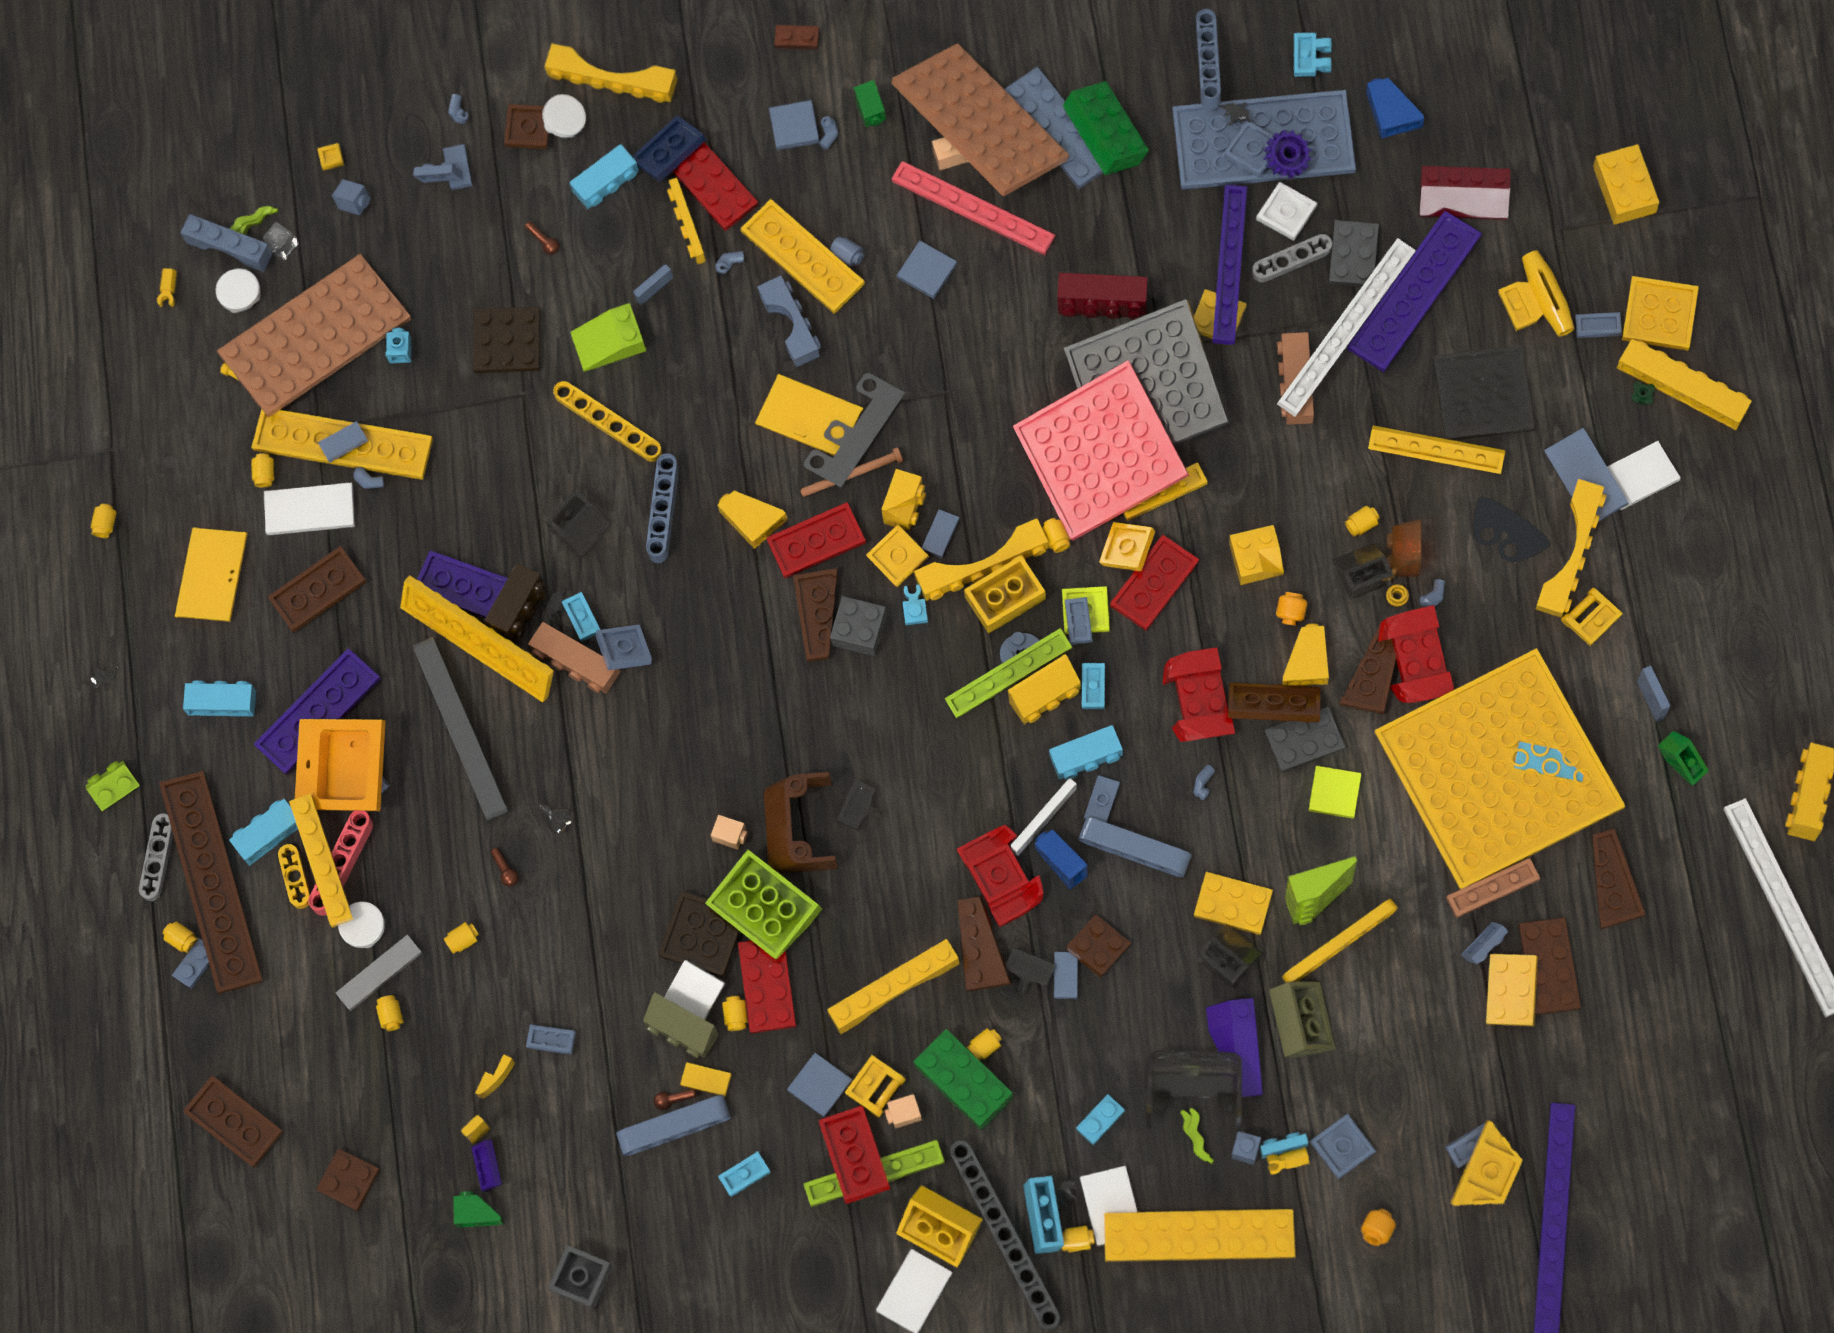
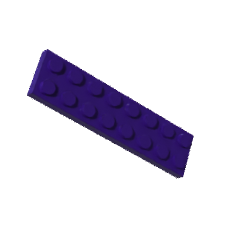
M1444 211L1351 340L1347 350L1380 371L1385 372L1481 238L1482 233Z

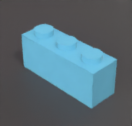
M620 144L569 183L572 192L589 209L600 204L609 193L616 192L626 180L633 179L639 169L637 162Z
M193 681L192 683H185L183 710L188 716H254L256 689L249 682L238 681L236 684H228L225 681H215L214 684H206L204 681Z
M1113 725L1051 748L1049 749V756L1059 780L1063 778L1068 780L1076 777L1077 773L1086 770V772L1097 769L1099 764L1105 762L1110 764L1118 761L1120 756H1123V749Z
M1519 741L1518 749H1523L1528 753L1529 761L1523 767L1514 765V768L1521 770L1532 768L1538 771V773L1544 774L1542 771L1543 762L1548 758H1554L1560 763V771L1556 777L1573 780V775L1577 768L1565 765L1562 760V754L1557 749L1549 748V752L1545 756L1537 757L1531 752V744ZM1534 745L1533 749L1536 753L1543 754L1547 747ZM1517 752L1515 763L1523 764L1526 761V755L1523 752ZM1549 761L1544 765V769L1547 773L1553 774L1558 770V766L1555 762ZM1580 771L1576 774V780L1582 782L1584 775Z
M285 799L278 800L263 815L255 816L247 827L240 828L234 832L230 842L249 866L298 830L290 805Z
M1052 1176L1030 1178L1023 1187L1035 1254L1059 1251L1064 1246Z

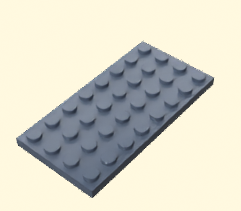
M1346 90L1220 102L1219 107L1215 110H1206L1201 104L1173 106L1181 190L1289 179L1288 175L1280 178V174H1272L1273 170L1271 168H1267L1261 177L1258 178L1223 156V152L1247 120L1272 135L1275 133L1280 135V132L1286 130L1287 133L1293 130L1294 134H1302V139L1308 141L1307 146L1311 149L1308 155L1311 157V160L1306 162L1308 168L1302 170L1303 173L1299 176L1295 174L1291 179L1355 173L1356 168ZM1284 150L1285 157L1291 159V154Z

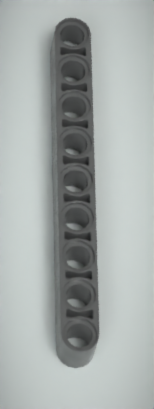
M434 637L412 645L487 821L508 813L506 804Z
M965 1141L955 1142L950 1151L952 1160L1032 1312L1043 1330L1050 1332L1056 1330L1060 1324L1059 1313L972 1148ZM958 1148H965L968 1154L964 1158H958L955 1156V1152ZM975 1168L979 1174L976 1178L969 1179L966 1176L967 1170ZM980 1189H986L990 1192V1195L982 1200L977 1197V1192ZM995 1209L1001 1215L997 1220H991L987 1217L989 1211ZM1001 1231H1010L1012 1234L1011 1238L1008 1241L1000 1240L998 1235ZM1013 1251H1019L1023 1257L1020 1261L1013 1262L1009 1258L1010 1254ZM1024 1272H1030L1034 1275V1278L1031 1282L1024 1283L1020 1279L1021 1275ZM1035 1293H1042L1045 1299L1042 1303L1035 1304L1031 1300L1032 1296ZM1046 1314H1053L1056 1317V1321L1052 1325H1046L1043 1322V1317Z

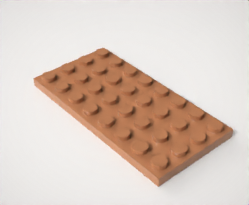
M958 43L892 79L891 84L1003 197L1068 161L1069 154Z
M359 254L218 349L217 352L269 418L387 337L388 332H392V329L401 328L411 321V316L362 255Z

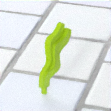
M272 206L261 207L253 215L238 217L234 225L229 229L246 235L249 227L260 225L266 215L278 213V208H273Z
M1194 1109L1189 1110L1191 1115L1182 1110L1180 1113L1184 1119L1183 1130L1193 1142L1194 1153L1203 1161H1208L1212 1164L1214 1159L1209 1157L1210 1155L1203 1150L1204 1139L1197 1131L1200 1119L1199 1114Z

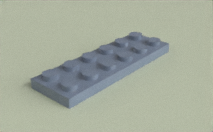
M1038 67L1004 89L1069 154L1068 161L1061 164L1060 167L1078 189H1081L1103 174L1064 110V99Z

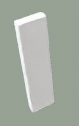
M1068 779L1011 844V851L1017 857L1077 790L1076 783L1072 779Z

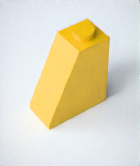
M733 491L730 494L727 493L719 500V512L754 549L788 521L783 510L737 491Z
M1307 624L1305 627H1301L1283 675L1282 685L1311 686L1328 684L1329 674L1324 626Z

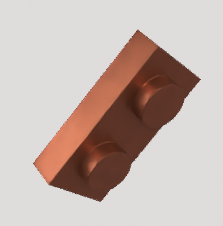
M776 25L775 48L818 50L819 26Z

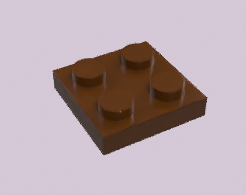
M508 104L504 137L505 147L548 149L549 132L544 128V106Z
M1095 914L1066 946V950L1102 978L1130 947L1131 942Z
M338 1148L316 1190L359 1211L380 1169Z

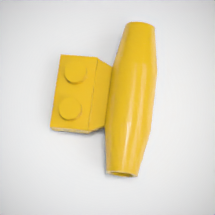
M1537 250L1527 253L1522 257L1528 282L1518 281L1498 290V294L1515 330L1518 331L1537 323L1541 316L1544 315L1559 337L1571 333L1574 330L1570 310L1554 273Z

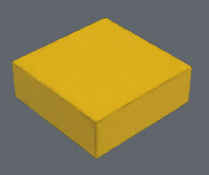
M339 143L317 148L323 170L344 165Z

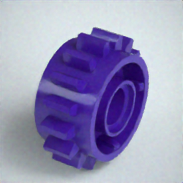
M1283 130L1280 132V135L1275 133L1272 136L1273 139L1267 140L1266 143L1269 146L1263 149L1266 152L1263 160H1267L1268 165L1266 167L1273 170L1272 174H1280V178L1288 175L1289 179H1291L1295 174L1299 176L1303 173L1302 170L1308 168L1306 162L1311 160V157L1308 156L1311 149L1307 146L1308 141L1302 139V134L1296 135L1293 130L1289 133ZM1284 150L1291 154V159L1285 157Z

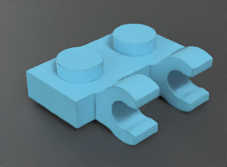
M1294 33V77L1316 76V70L1324 73L1331 72V58L1316 59V50L1322 53L1331 52V38L1316 39V33Z

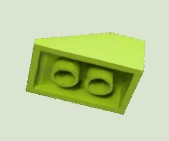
M630 303L610 309L570 332L584 372L646 351Z

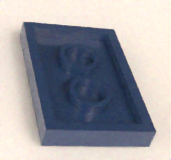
M677 115L637 151L632 158L637 162L639 168L660 183L696 150L706 138L700 131Z

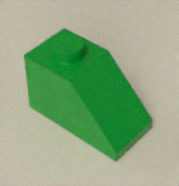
M871 80L854 87L856 106L865 127L877 126L886 120L885 110L875 81Z
M1675 731L1670 733L1657 746L1665 760L1692 786L1709 771L1691 740Z
M460 1192V1196H453L454 1225L456 1227L504 1225L503 1218L478 1195H474V1192Z

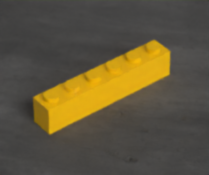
M1631 339L1617 366V369L1646 384H1653L1657 390L1734 430H1737L1752 402L1745 394L1728 389L1726 384L1709 379L1705 373L1696 372L1688 368L1684 362H1676L1670 359L1666 353L1655 351L1640 340Z

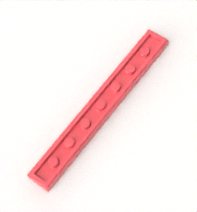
M903 161L892 177V182L1044 256L1055 239L1054 234Z

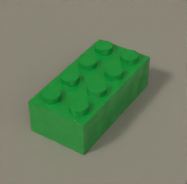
M1107 81L1071 91L1063 104V108L1103 174L1108 175L1140 165L1149 150Z
M947 1029L913 1061L915 1068L980 1131L1013 1099V1093Z

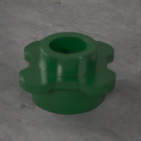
M1635 382L1633 385L1634 394L1631 396V400L1639 404H1652V394L1655 391V386L1653 384L1645 385L1641 382Z

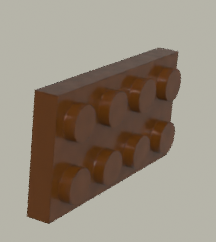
M340 546L268 596V599L291 631L295 633L366 583V580Z
M1229 682L1228 718L1320 723V687Z
M1565 918L1519 923L1523 955H1535L1538 957L1535 1015L1580 1010L1581 1006Z
M213 1075L182 1111L253 1168L257 1166L283 1134L280 1128Z

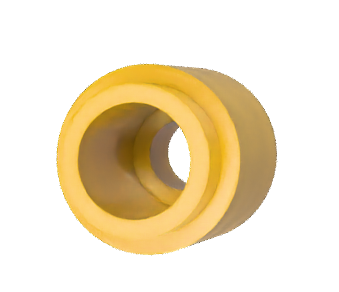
M257 454L255 458L251 459L252 481H254V486L270 487L272 486V481H274V459L269 457L268 454Z
M100 504V506L94 508L90 527L92 535L99 538H109V535L113 532L117 512L113 510L111 505Z
M1365 506L1350 515L1348 520L1345 521V525L1353 537L1361 536L1378 525L1379 515L1373 507Z
M1056 518L1045 521L1042 529L1050 549H1053L1055 553H1059L1069 548L1071 545L1069 542L1070 537L1062 521L1056 520Z
M177 921L173 924L169 923L163 930V940L180 952L188 953L198 940L195 937V933Z
M464 922L447 933L448 936L444 940L453 954L457 951L460 953L478 941L476 937L479 933L472 923L467 925Z
M394 995L379 998L376 1009L381 1028L387 1029V1031L399 1029L400 1024L404 1021L398 1000L395 999Z
M740 996L726 998L727 1002H723L722 1007L724 1023L728 1031L746 1029L748 1021L745 1000H740Z
M986 1028L969 1042L970 1045L966 1048L979 1061L981 1059L985 1060L1001 1047L999 1042L1002 1039L994 1029L990 1031Z
M1087 1225L1068 1228L1062 1232L1064 1242L1062 1251L1075 1252L1091 1249L1090 1244L1095 1243L1093 1230H1088Z

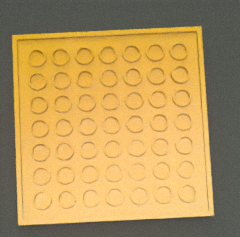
M1537 648L1374 730L1460 890L1494 875L1625 808L1624 802ZM1519 741L1531 744V752L1537 757L1545 756L1549 752V748L1557 749L1562 754V760L1565 765L1577 768L1574 772L1573 780L1556 777L1560 771V763L1554 758H1548L1543 762L1542 771L1544 774L1538 773V771L1532 768L1526 770L1514 768V765L1523 767L1529 761L1528 753L1523 749H1518ZM1533 746L1547 747V750L1543 754H1538L1534 751ZM1517 752H1523L1526 755V761L1523 764L1515 763ZM1549 761L1555 762L1558 766V770L1553 774L1547 773L1544 769V765ZM1579 771L1584 775L1582 782L1576 780V774Z

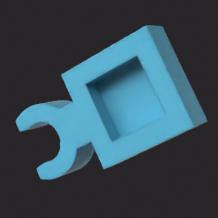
M916 585L917 591L914 594L908 592L907 586L904 587V595L909 600L903 602L906 626L928 623L925 599H919L921 596L919 585Z

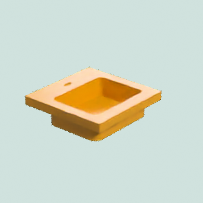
M300 719L295 799L311 794L317 810L380 811L386 721Z

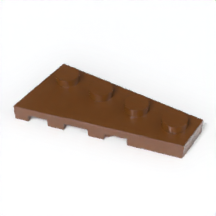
M837 568L793 575L807 662L829 659L830 636L833 625Z
M1380 625L1368 646L1365 656L1358 665V669L1351 679L1344 696H1342L1339 706L1379 714L1385 713L1396 664V656L1392 639L1378 641Z
M1615 829L1592 835L1600 930L1644 917L1645 912Z
M981 897L958 900L966 990L970 992L1011 985L1012 981L1006 971V964L1000 954L999 944L996 936L993 934L992 924L983 899Z

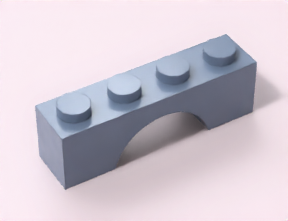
M189 214L180 232L185 242L204 250L213 248L223 251L238 259L242 264L264 272L273 254L265 242Z
M779 276L757 286L759 295L768 313H781L787 316L794 324L793 331L785 341V344L795 367L820 357L818 349L821 348V345L816 336H811L809 332L812 329L807 318H802L800 314L802 312L801 305L797 299L793 300L791 296L793 290L789 282H784L782 276Z

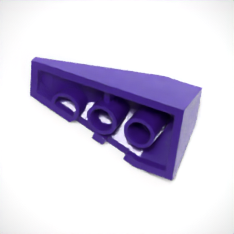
M1253 998L1230 1000L1206 1007L1208 1031L1218 1049V1053L1224 1062L1238 1096L1263 1095Z

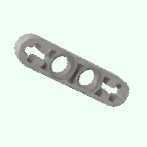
M1321 234L1263 258L1253 265V278L1258 282H1267L1325 257L1331 252L1332 241L1329 236ZM1318 243L1326 244V248L1318 247ZM1298 250H1306L1308 256L1304 259L1298 258L1296 256ZM1279 258H1285L1288 261V265L1286 267H1279L1276 261ZM1262 267L1263 270H1266V274L1258 273L1259 268Z
M167 814L157 815L152 822L139 885V893L147 901L157 900L162 893L173 839V832ZM164 820L169 824L164 826L163 834L167 836L166 838L161 836L162 828L159 826V823H163ZM158 841L165 843V848L161 852H155L153 849L154 844ZM153 863H159L161 866L160 871L156 874L149 872V867ZM147 877L158 879V881L153 880L152 887L156 890L151 892L150 895L145 891V889H149L151 886V881Z

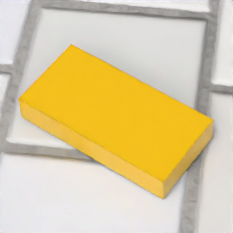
M686 1062L680 1085L726 1097L731 1073Z
M476 1115L461 1132L475 1145L490 1130V1127L479 1115Z

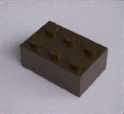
M516 563L484 620L487 627L494 629L496 633L512 641L514 645L517 640L523 637L526 623L528 620L531 621L536 613V605L546 595L547 590L541 575Z

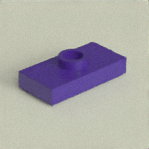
M484 1140L472 1147L482 1192L490 1191L502 1184L492 1140Z

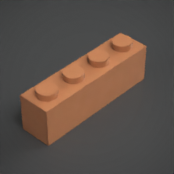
M1308 332L1281 334V342H1277V354L1282 355V362H1278L1279 376L1283 375V383H1280V396L1284 395L1310 359ZM1313 395L1309 397L1296 417L1281 407V416L1286 417V425L1313 423Z
M542 622L528 643L532 650L531 654L536 658L549 660L552 667L559 671L562 669L568 671L571 678L578 682L581 680L588 683L587 686L597 693L602 691L607 694L621 672L620 669L607 670L603 656Z

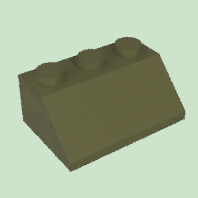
M1287 982L1269 990L1285 1057H1302L1336 1049L1320 982Z
M654 992L643 1020L647 1026L646 1030L655 1036L662 1034L667 1037L666 1041L675 1047L681 1045L687 1048L686 1053L695 1058L699 1056L706 1058L719 1036L715 1026Z

